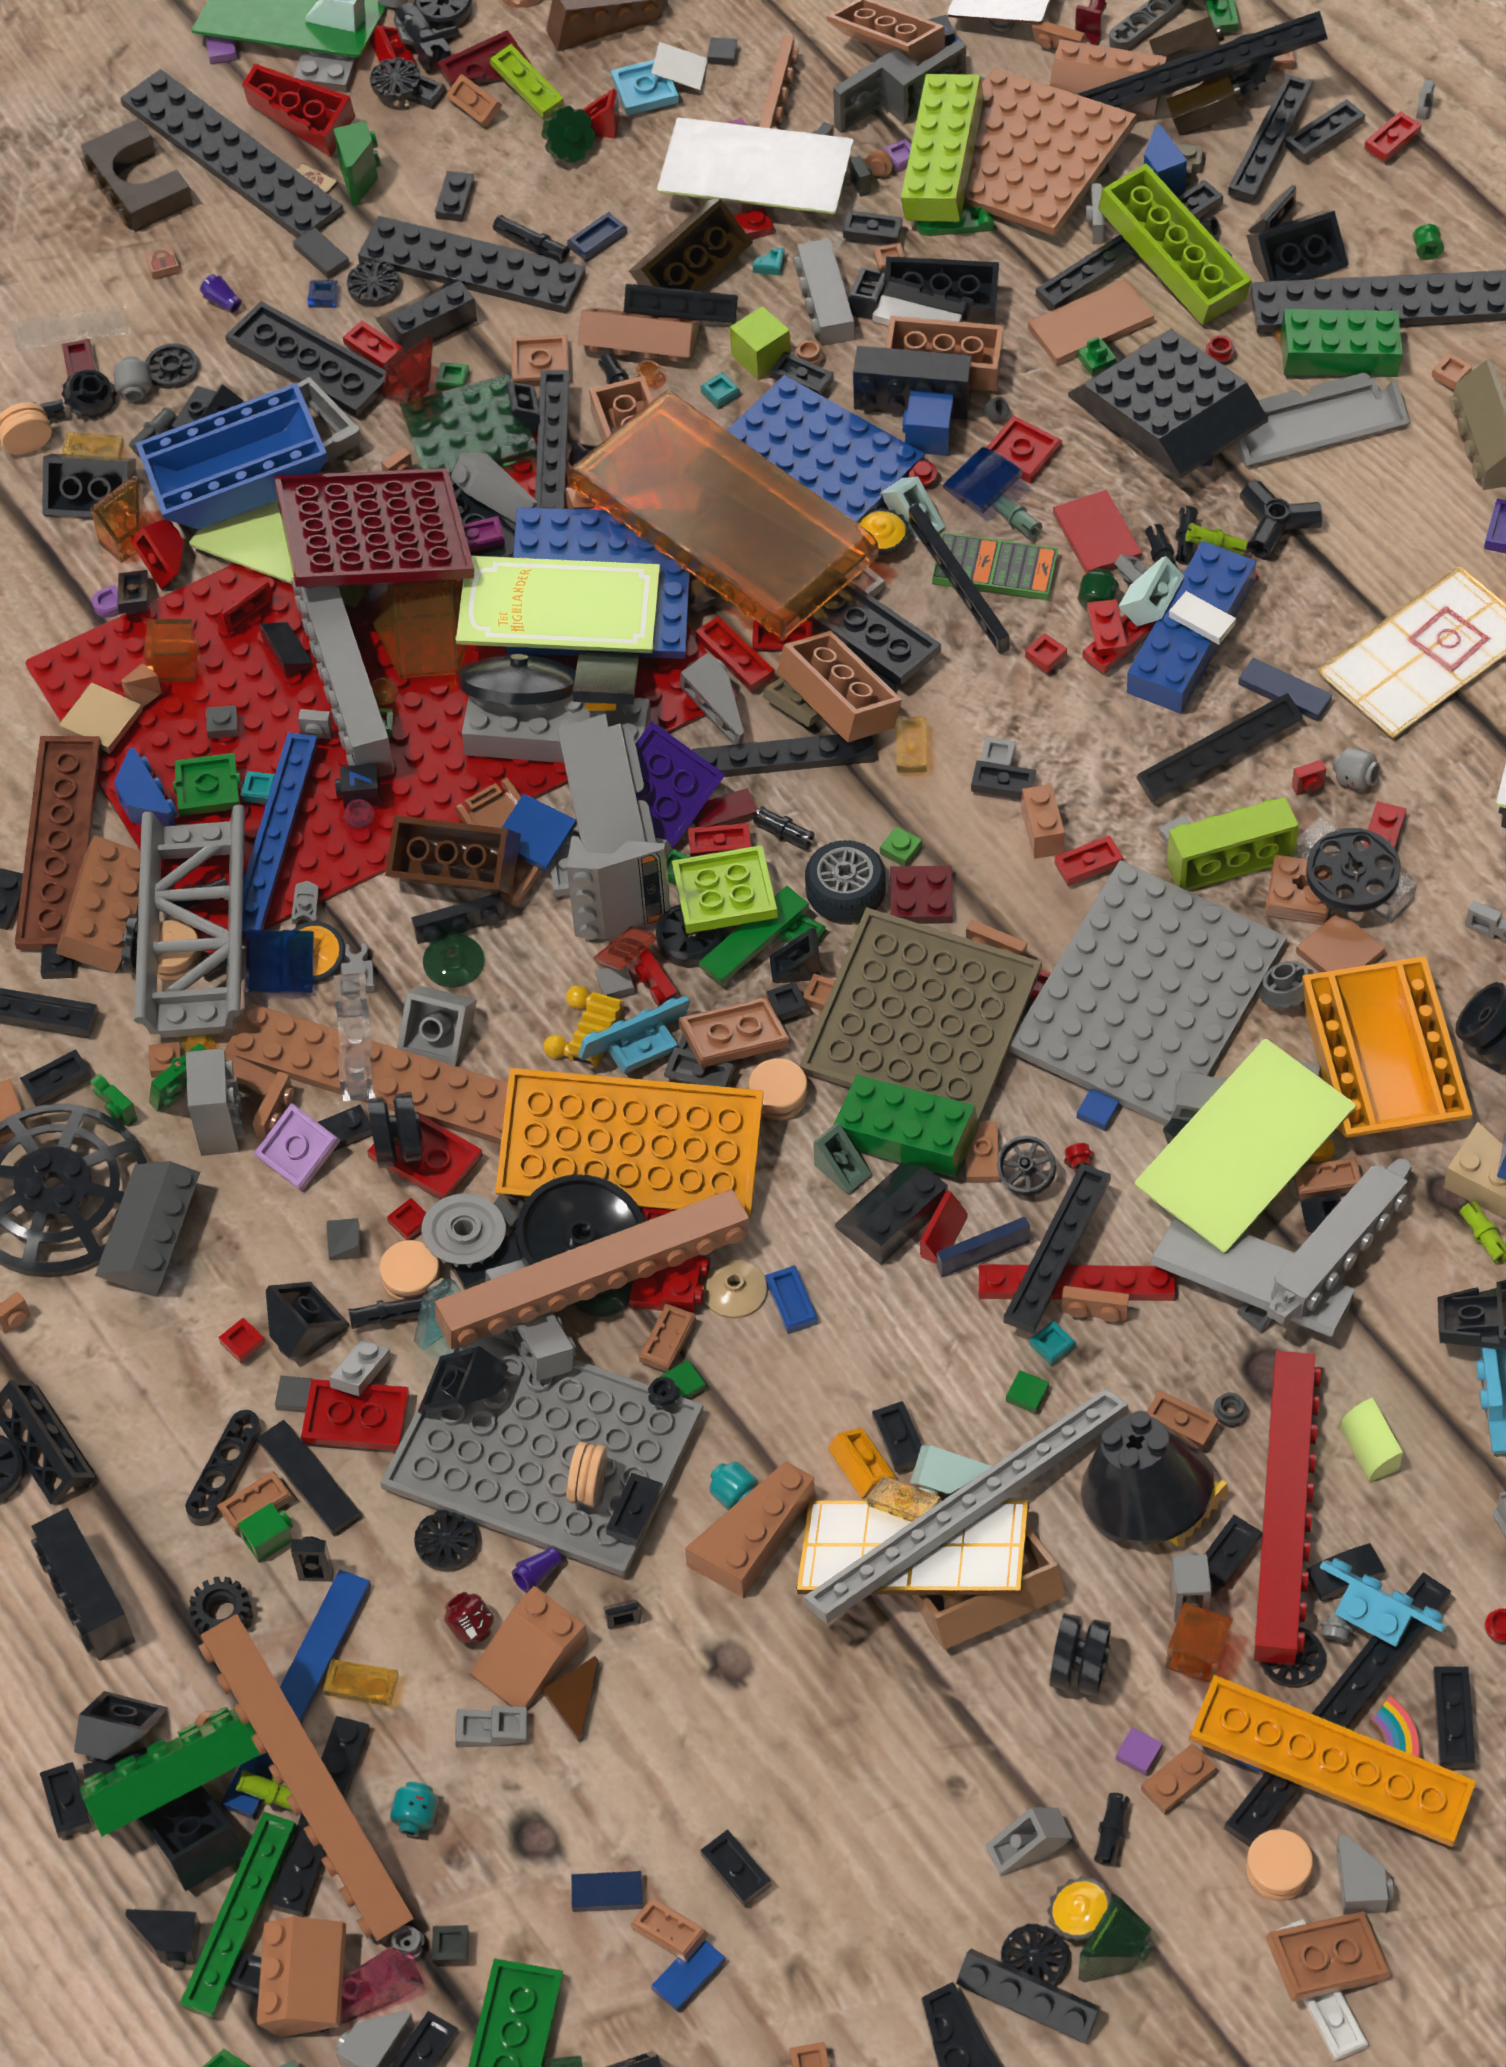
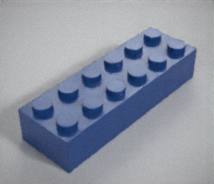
M1201 542L1183 574L1184 578L1162 619L1156 621L1127 672L1128 694L1182 714L1220 644L1218 645L1169 617V610L1187 591L1235 618L1255 583L1257 561L1213 544Z

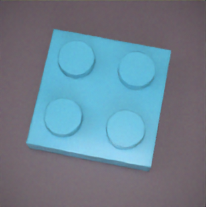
M654 60L611 70L613 83L627 116L679 103L678 93L673 81L651 73Z

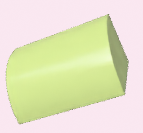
M1373 1397L1351 1409L1343 1417L1340 1429L1368 1481L1371 1482L1399 1471L1403 1452Z

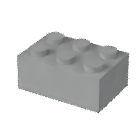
M224 1048L186 1052L188 1109L201 1156L239 1152L238 1140L244 1139L243 1123L239 1113L243 1112L242 1097L238 1090L237 1077H234L233 1061H227Z

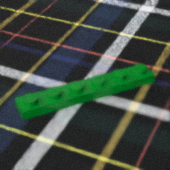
M266 1812L262 1813L180 2001L182 2008L215 2019L229 1982L240 1961L297 1829L295 1822Z

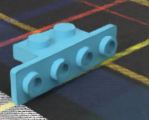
M687 996L677 1000L675 998L669 999L656 1009L651 1011L646 1009L625 1022L620 1020L609 1029L599 1033L595 1031L588 1034L582 1040L578 1054L579 1058L583 1061L607 1050L622 1073L625 1074L671 1054L674 1047H677L678 1044L665 1025L677 1021L680 1017L686 1015L690 999Z
M1479 1347L1480 1360H1476L1477 1380H1483L1484 1390L1479 1391L1481 1410L1487 1409L1492 1453L1506 1454V1350Z
M1334 1558L1332 1562L1328 1560L1323 1561L1320 1566L1321 1569L1349 1583L1335 1615L1395 1647L1398 1646L1412 1617L1440 1632L1446 1631L1449 1626L1448 1623L1442 1621L1444 1615L1427 1606H1425L1424 1610L1412 1605L1413 1598L1397 1590L1393 1594L1381 1588L1383 1584L1381 1581L1367 1574H1364L1363 1578L1351 1573L1352 1566L1339 1559Z

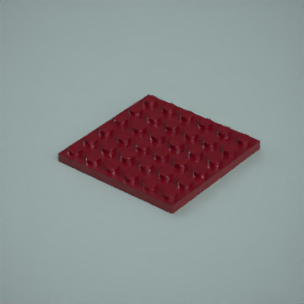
M448 468L274 476V488L296 587L312 588L315 586H344L350 584L372 585L375 583H403L411 581L432 582L434 580L459 581L474 578V565Z

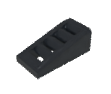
M861 267L848 296L852 316L873 319L872 315L884 291L885 271Z

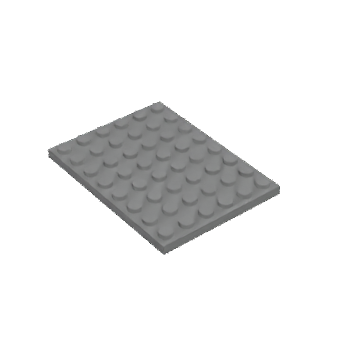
M1120 860L1016 1030L1008 1052L1088 1090L1093 1089L1118 1100L1120 1105L1165 1126L1171 1119L1175 1087L1181 1072L1198 1071L1205 1076L1210 1075L1260 989L1265 974L1272 968L1286 944L1287 936Z
M503 1333L488 1335L468 1346H460L452 1350L449 1347L446 1354L477 1346L484 1348L508 1366L504 1376V1385L497 1395L462 1406L425 1415L418 1413L417 1409L380 1482L381 1488L439 1510H447L464 1515L465 1518L470 1519L474 1523L548 1549L553 1547L561 1555L625 1578L704 1411L703 1404L679 1397L670 1408L655 1407L648 1400V1387L650 1385L573 1359L572 1371L536 1382L511 1337ZM661 1392L662 1396L667 1394L666 1392ZM579 1442H586L589 1445L595 1446L602 1445L607 1448V1466L603 1488L595 1507L587 1506V1504L581 1502L577 1504L569 1503L566 1497L570 1465L574 1450ZM631 1473L663 1483V1491L638 1546L606 1535V1527Z

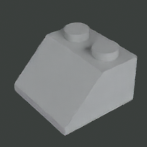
M420 985L414 987L406 994L397 1048L457 1066L472 1030L477 1000Z

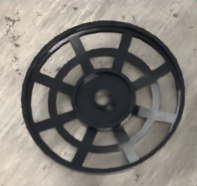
M42 1105L25 1109L7 1117L0 1122V1132L9 1127L15 1137L10 1139L0 1149V1178L14 1179L15 1194L0 1202V1225L10 1233L27 1241L22 1258L12 1256L0 1249V1265L22 1274L41 1277L66 1276L83 1272L99 1265L106 1243L99 1246L91 1230L107 1217L115 1203L121 1204L125 1193L119 1190L120 1172L115 1157L133 1151L137 1164L147 1163L139 1143L128 1129L114 1118L98 1110L81 1105ZM46 1113H71L66 1124H46L27 1130L21 1123L23 1119ZM84 1115L96 1118L110 1125L126 1141L107 1146L97 1135L79 1127ZM45 1133H62L57 1146L39 1148L32 1138ZM76 1135L92 1143L98 1148V1151L82 1157L70 1148ZM19 1144L22 1145L28 1154L18 1167L1 1165L8 1153ZM106 1161L110 1172L109 1187L93 1183L89 1168ZM56 1177L61 1179L60 1185L55 1188L44 1186L49 1178ZM89 1195L105 1199L99 1209L85 1221L79 1209L86 1203ZM21 1205L26 1212L33 1215L30 1229L16 1224L6 1214ZM68 1217L73 1228L59 1232H43L46 1220ZM79 1237L88 1252L83 1256L65 1261H35L40 1243H61Z

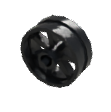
M1024 1135L1013 1138L1003 1146L998 1155L997 1168L1000 1178L1008 1189L1018 1195L1032 1196L1042 1193L1051 1185L1056 1175L1057 1164L1054 1154L1045 1142L1037 1137ZM1032 1143L1028 1156L1023 1155L1017 1145ZM1039 1145L1047 1152L1048 1156L1033 1160ZM1013 1148L1019 1157L1017 1162L1005 1160L1007 1154ZM1050 1162L1048 1176L1039 1171L1036 1166ZM1003 1167H1016L1019 1170L1007 1180ZM1022 1174L1025 1175L1026 1189L1012 1185ZM1035 1174L1045 1180L1032 1188V1175Z

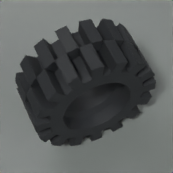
M218 1576L213 1577L214 1584L210 1585L208 1580L202 1582L204 1589L196 1587L194 1590L196 1597L191 1596L189 1600L191 1605L189 1606V1612L199 1635L235 1614L239 1616L244 1627L249 1628L251 1625L249 1618L253 1619L252 1605L245 1587L242 1588L239 1581L235 1580L232 1583L230 1577H225L224 1582H221ZM227 1600L234 1605L232 1614L224 1619H213L208 1614L210 1606L217 1601Z

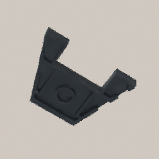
M1506 1280L1496 1282L1497 1288L1479 1292L1478 1287L1437 1297L1440 1343L1506 1350V1328H1504L1503 1302H1506Z

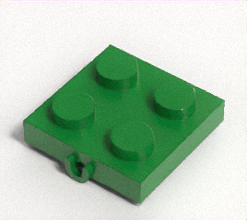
M235 753L174 761L176 781H173L174 793L177 794L180 816L232 810L235 805H240L238 786L241 785L240 774L237 773Z
M198 1043L188 1052L202 1051L206 1049L200 1043ZM186 1054L181 1058H173L171 1066L151 1081L149 1103L157 1112L164 1106L169 1108L175 1104L181 1097L180 1093L187 1088Z

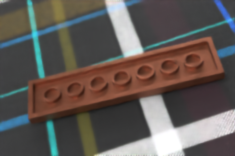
M40 736L15 936L17 950H42V947L58 946L84 854L91 839L101 752L100 736Z

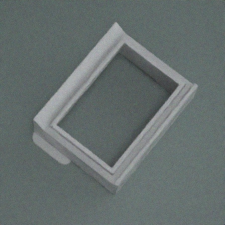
M311 377L297 383L306 405L335 433L330 439L322 442L328 455L325 463L354 447L360 448L359 426L353 423Z

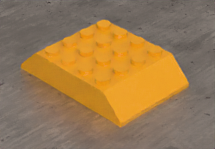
M1426 956L1302 976L1307 1023L1322 1078L1326 1083L1355 1103L1353 1111L1337 1127L1346 1138L1472 1118L1473 1114Z

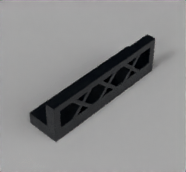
M9 1380L0 1392V1426L8 1439L18 1447L24 1464L51 1505H58L72 1487H89L96 1477L34 1382ZM8 1399L12 1403L11 1418H8L2 1409ZM21 1422H24L28 1428L27 1442H24L20 1437ZM36 1447H40L43 1451V1467L39 1466L36 1462ZM52 1471H56L62 1481L56 1490L51 1485Z

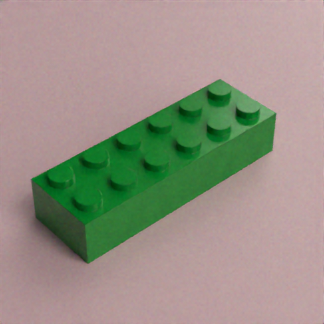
M227 1707L221 1708L209 1715L210 1721L200 1726H197L196 1723L188 1725L178 1731L179 1737L167 1743L165 1739L153 1743L146 1748L148 1753L135 1759L133 1755L126 1757L115 1764L116 1769L106 1775L103 1772H98L83 1781L85 1785L79 1789L101 1837L261 1755L251 1739V1736L256 1734L251 1723L247 1722L243 1725L234 1708L228 1710Z

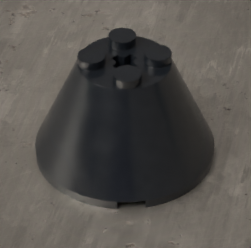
M1137 1411L1130 1416L1121 1418L1103 1431L1102 1440L1085 1470L1081 1483V1499L1084 1510L1091 1523L1099 1531L1120 1542L1126 1539L1141 1541L1142 1545L1168 1541L1185 1533L1203 1517L1210 1506L1209 1500L1213 1488H1215V1480L1211 1463L1198 1445L1156 1418L1151 1417L1145 1411Z

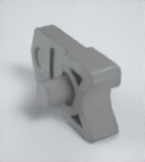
M309 881L296 884L291 917L293 924L299 920L316 922L318 886Z

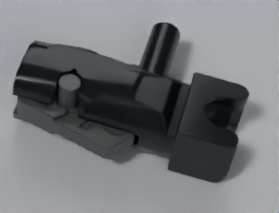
M411 3L398 6L395 10L394 24L401 42L412 45L418 53L417 60L425 71L431 70L430 61L436 60L439 62L451 56V48L445 39L459 36L457 26L439 30L432 29L427 17Z

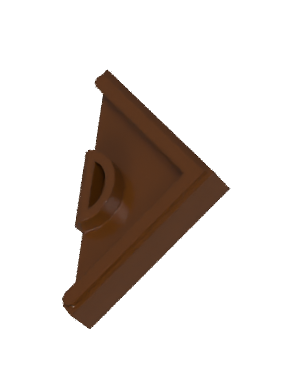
M596 1656L542 1689L543 1695L578 1742L583 1738L584 1725L599 1665Z

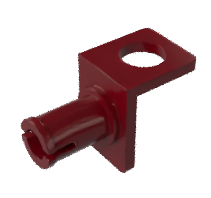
M1090 0L1088 7L1077 5L1075 30L1085 33L1087 42L1093 45H1098L1102 38V15L1107 7L1105 0Z

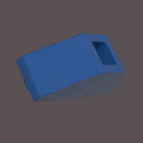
M134 747L129 749L114 782L118 801L129 820L133 823L142 824V813L152 812L162 823L163 827L176 826L174 816L178 815L177 810L170 798L165 800L163 796L165 791L159 778H152L150 774L152 769L145 756L140 758Z

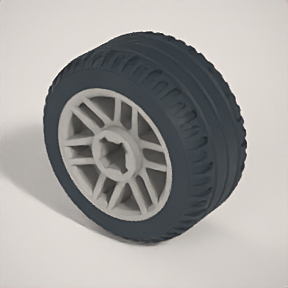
M839 840L825 844L813 853L806 865L805 891L807 899L818 914L829 918V920L836 922L861 920L866 907L877 910L884 899L886 892L884 863L874 849L861 842Z

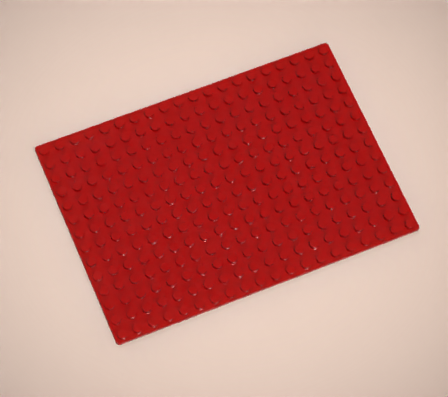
M538 425L535 433L526 428L474 452L486 453L535 499ZM566 458L565 489L587 487ZM457 461L442 467L448 468L450 477ZM565 501L564 509H569ZM234 563L150 602L148 611H142L138 614L126 613L39 653L25 662L27 670L60 722L91 682L125 697L121 683L124 677L143 663L155 672L159 678L162 693L142 708L141 714L111 753L101 750L97 783L141 851L142 824L133 823L129 820L118 801L114 786L115 779L128 750L134 747L140 758L143 756L147 758L152 769V773H150L152 778H159L165 794H163L165 800L170 798L177 810L178 815L174 816L176 826L230 822L232 810L180 816L177 794L174 793L173 781H176L174 761L235 753L237 773L240 774L241 785L238 786L240 805L245 807L243 880L266 804L241 801L240 794L247 771L276 773L287 733L301 734L298 721L300 709L330 712L333 726L331 739H318L316 753L263 931L292 917L295 886L298 883L309 881L318 886V905L386 872L394 816L463 823L455 811V806L462 804L469 814L470 812L465 805V800L495 783L501 789L503 795L506 792L501 785V780L505 778L510 780L521 797L525 794L533 799L568 783L564 763L465 755L462 729L469 695L459 688V670L463 665L471 661L514 654H507L506 646L456 644L455 637L458 628L463 580L375 583L370 585L356 607L344 604L378 708L393 709V732L391 734L392 738H388L394 774L379 777L381 806L344 809L343 798L336 795L335 779H341L340 767L348 766L347 753L342 748L338 734L340 731L338 726L334 724L331 713L332 707L330 703L328 704L323 686L326 685L319 678L316 667L317 661L316 658H313L309 645L311 640L305 634L302 624L303 618L301 613H298L294 598L295 593L290 583ZM265 579L269 581L273 599L271 602L229 632H226L216 623L215 618L222 610ZM288 622L311 659L313 666L286 678L261 637L259 624ZM688 625L685 659L639 658L634 698L650 700L651 721L669 734L707 716L680 687L681 672L708 653L696 639ZM531 655L560 661L570 665L575 670L577 669L578 656ZM732 687L733 694H734L735 701H736V700H737V693H736V691L734 690V688ZM236 705L238 712V736L208 739L206 708ZM381 715V718L386 720L387 715ZM230 855L212 856L168 890L196 888V884L202 886L221 877H225L229 885ZM189 858L161 860V879ZM220 898L207 903L205 908L201 905L188 910L228 930L229 900ZM192 927L195 930L198 939L215 938L203 931H200ZM205 950L202 952L205 956H208L217 950Z

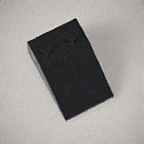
M202 1785L138 1818L185 1892L201 1884L205 1879L220 1870L231 1866L245 1854L232 1825Z

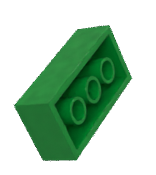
M1284 309L1280 329L1284 375L1352 376L1367 373L1370 377H1398L1403 355L1398 311Z
M860 1075L855 1076L834 1124L839 1123L857 1152L903 1164L925 1166L930 1171L952 1177H957L979 1127L975 1105Z

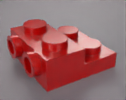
M698 1255L685 1260L678 1266H669L656 1271L647 1278L635 1279L629 1299L630 1307L662 1311L665 1304H669L694 1314L696 1304H702L704 1285L700 1284L702 1276H708L710 1257Z

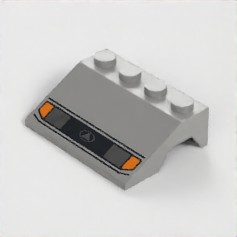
M572 836L566 868L575 937H582L588 940L595 938L608 939L658 923L660 917L670 910L665 843L627 841L611 854L588 852L579 837Z

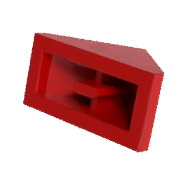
M613 88L583 108L586 115L592 120L589 128L594 130L595 137L616 138L620 114L618 91Z

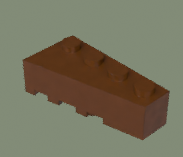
M552 0L546 32L557 52L659 20L665 0Z

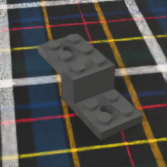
M958 40L952 45L943 48L941 52L933 57L924 60L918 66L896 48L888 54L882 55L878 60L860 69L856 74L845 81H841L833 88L834 127L842 133L881 107L888 110L903 124L918 116L926 74H966V45Z

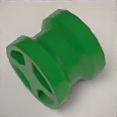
M1425 224L1415 229L1413 241L1416 244V253L1419 258L1431 260L1443 253L1444 244L1438 226Z

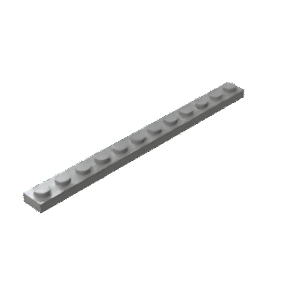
M1105 1388L804 1596L805 1607L828 1624L1101 1434L1114 1422L1124 1418L1129 1414L1128 1404Z

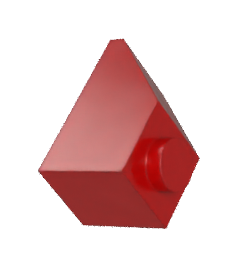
M163 519L144 526L130 541L161 590L166 588L178 575L184 540L173 523Z

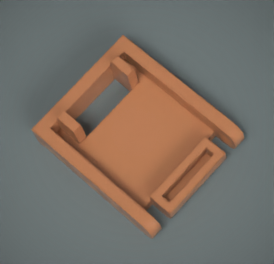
M505 778L501 780V785L506 792L503 795L501 789L495 783L465 800V805L470 812L469 814L462 804L455 806V811L463 824L501 828L521 796L510 780Z

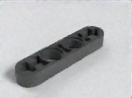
M1148 0L1111 29L1109 46L1111 48L1131 50L1188 5V0ZM1154 8H1162L1165 10V12L1154 13L1151 10ZM1136 22H1143L1146 24V26L1139 28L1135 27L1133 24Z

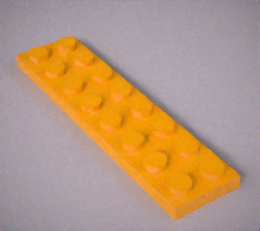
M1217 1675L1213 1676L1189 1740L1451 1847L1456 1839L1476 1780Z

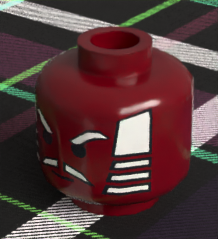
M462 1592L446 1604L445 1609L447 1611L444 1615V1622L458 1641L461 1643L473 1641L475 1644H478L491 1634L490 1628L494 1623V1614L478 1594Z

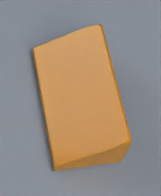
M863 1428L837 1433L829 1445V1452L861 1498L875 1493L897 1479Z

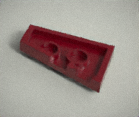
M506 30L437 62V67L448 85L452 87L460 74H463L475 84L505 80L490 65V58L510 44L530 64L531 62L510 32Z

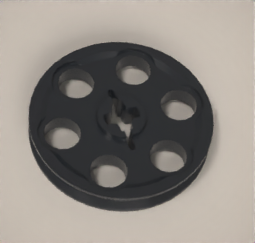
M1342 828L1324 835L1313 845L1307 859L1306 877L1312 892L1326 905L1345 912H1364L1381 906L1392 897L1398 887L1401 865L1395 848L1384 837L1366 829ZM1357 841H1365L1370 845V848L1358 850L1353 844ZM1327 846H1335L1340 850V853L1330 856L1323 849ZM1350 859L1352 867H1354V869L1358 871L1357 882L1355 879V873H1353L1351 869H1348ZM1379 860H1387L1392 864V867L1380 869L1375 863ZM1319 870H1325L1331 874V877L1327 880H1320L1314 874ZM1371 884H1378L1384 890L1379 894H1372L1367 890V887ZM1347 889L1353 893V897L1341 899L1336 893L1339 890Z

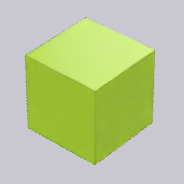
M763 306L730 326L731 356L758 380L770 372L784 352L791 354L790 330Z

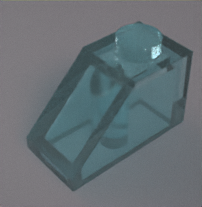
M441 1278L432 1283L427 1288L429 1292L422 1298L414 1343L422 1351L444 1336L435 1320V1301L461 1291L457 1283L450 1278L446 1281L444 1278Z

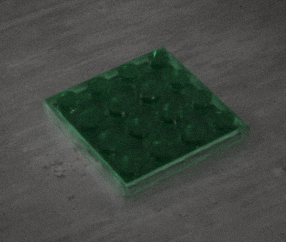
M509 374L399 403L421 469L448 468L451 477L460 455L467 453H486L500 467L537 457V446L530 428L525 427L511 414L506 386L507 381H511Z

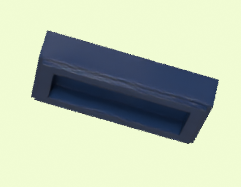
M607 212L567 240V246L587 262L627 234V226L610 212Z
M641 1871L571 1874L572 1912L643 1909Z

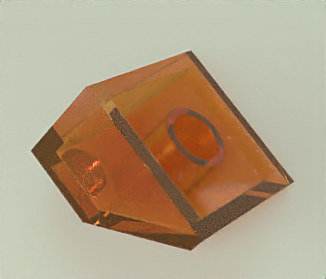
M134 475L90 508L99 545L121 563L137 554L130 541L146 526L147 512L139 478Z

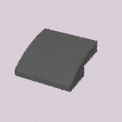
M682 1035L678 1047L673 1049L664 1072V1077L687 1084L728 1087L741 1059L701 1068L685 1036Z

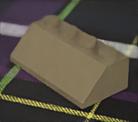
M1491 359L1486 360L1455 384L1454 395L1450 397L1451 412L1453 414L1456 413L1458 418L1457 428L1459 435H1464L1466 455L1471 457L1473 461V476L1475 479H1479L1482 490L1506 487V398Z

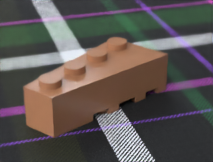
M785 1461L685 1548L687 1566L744 1598L806 1509L809 1501L815 1496L814 1476Z

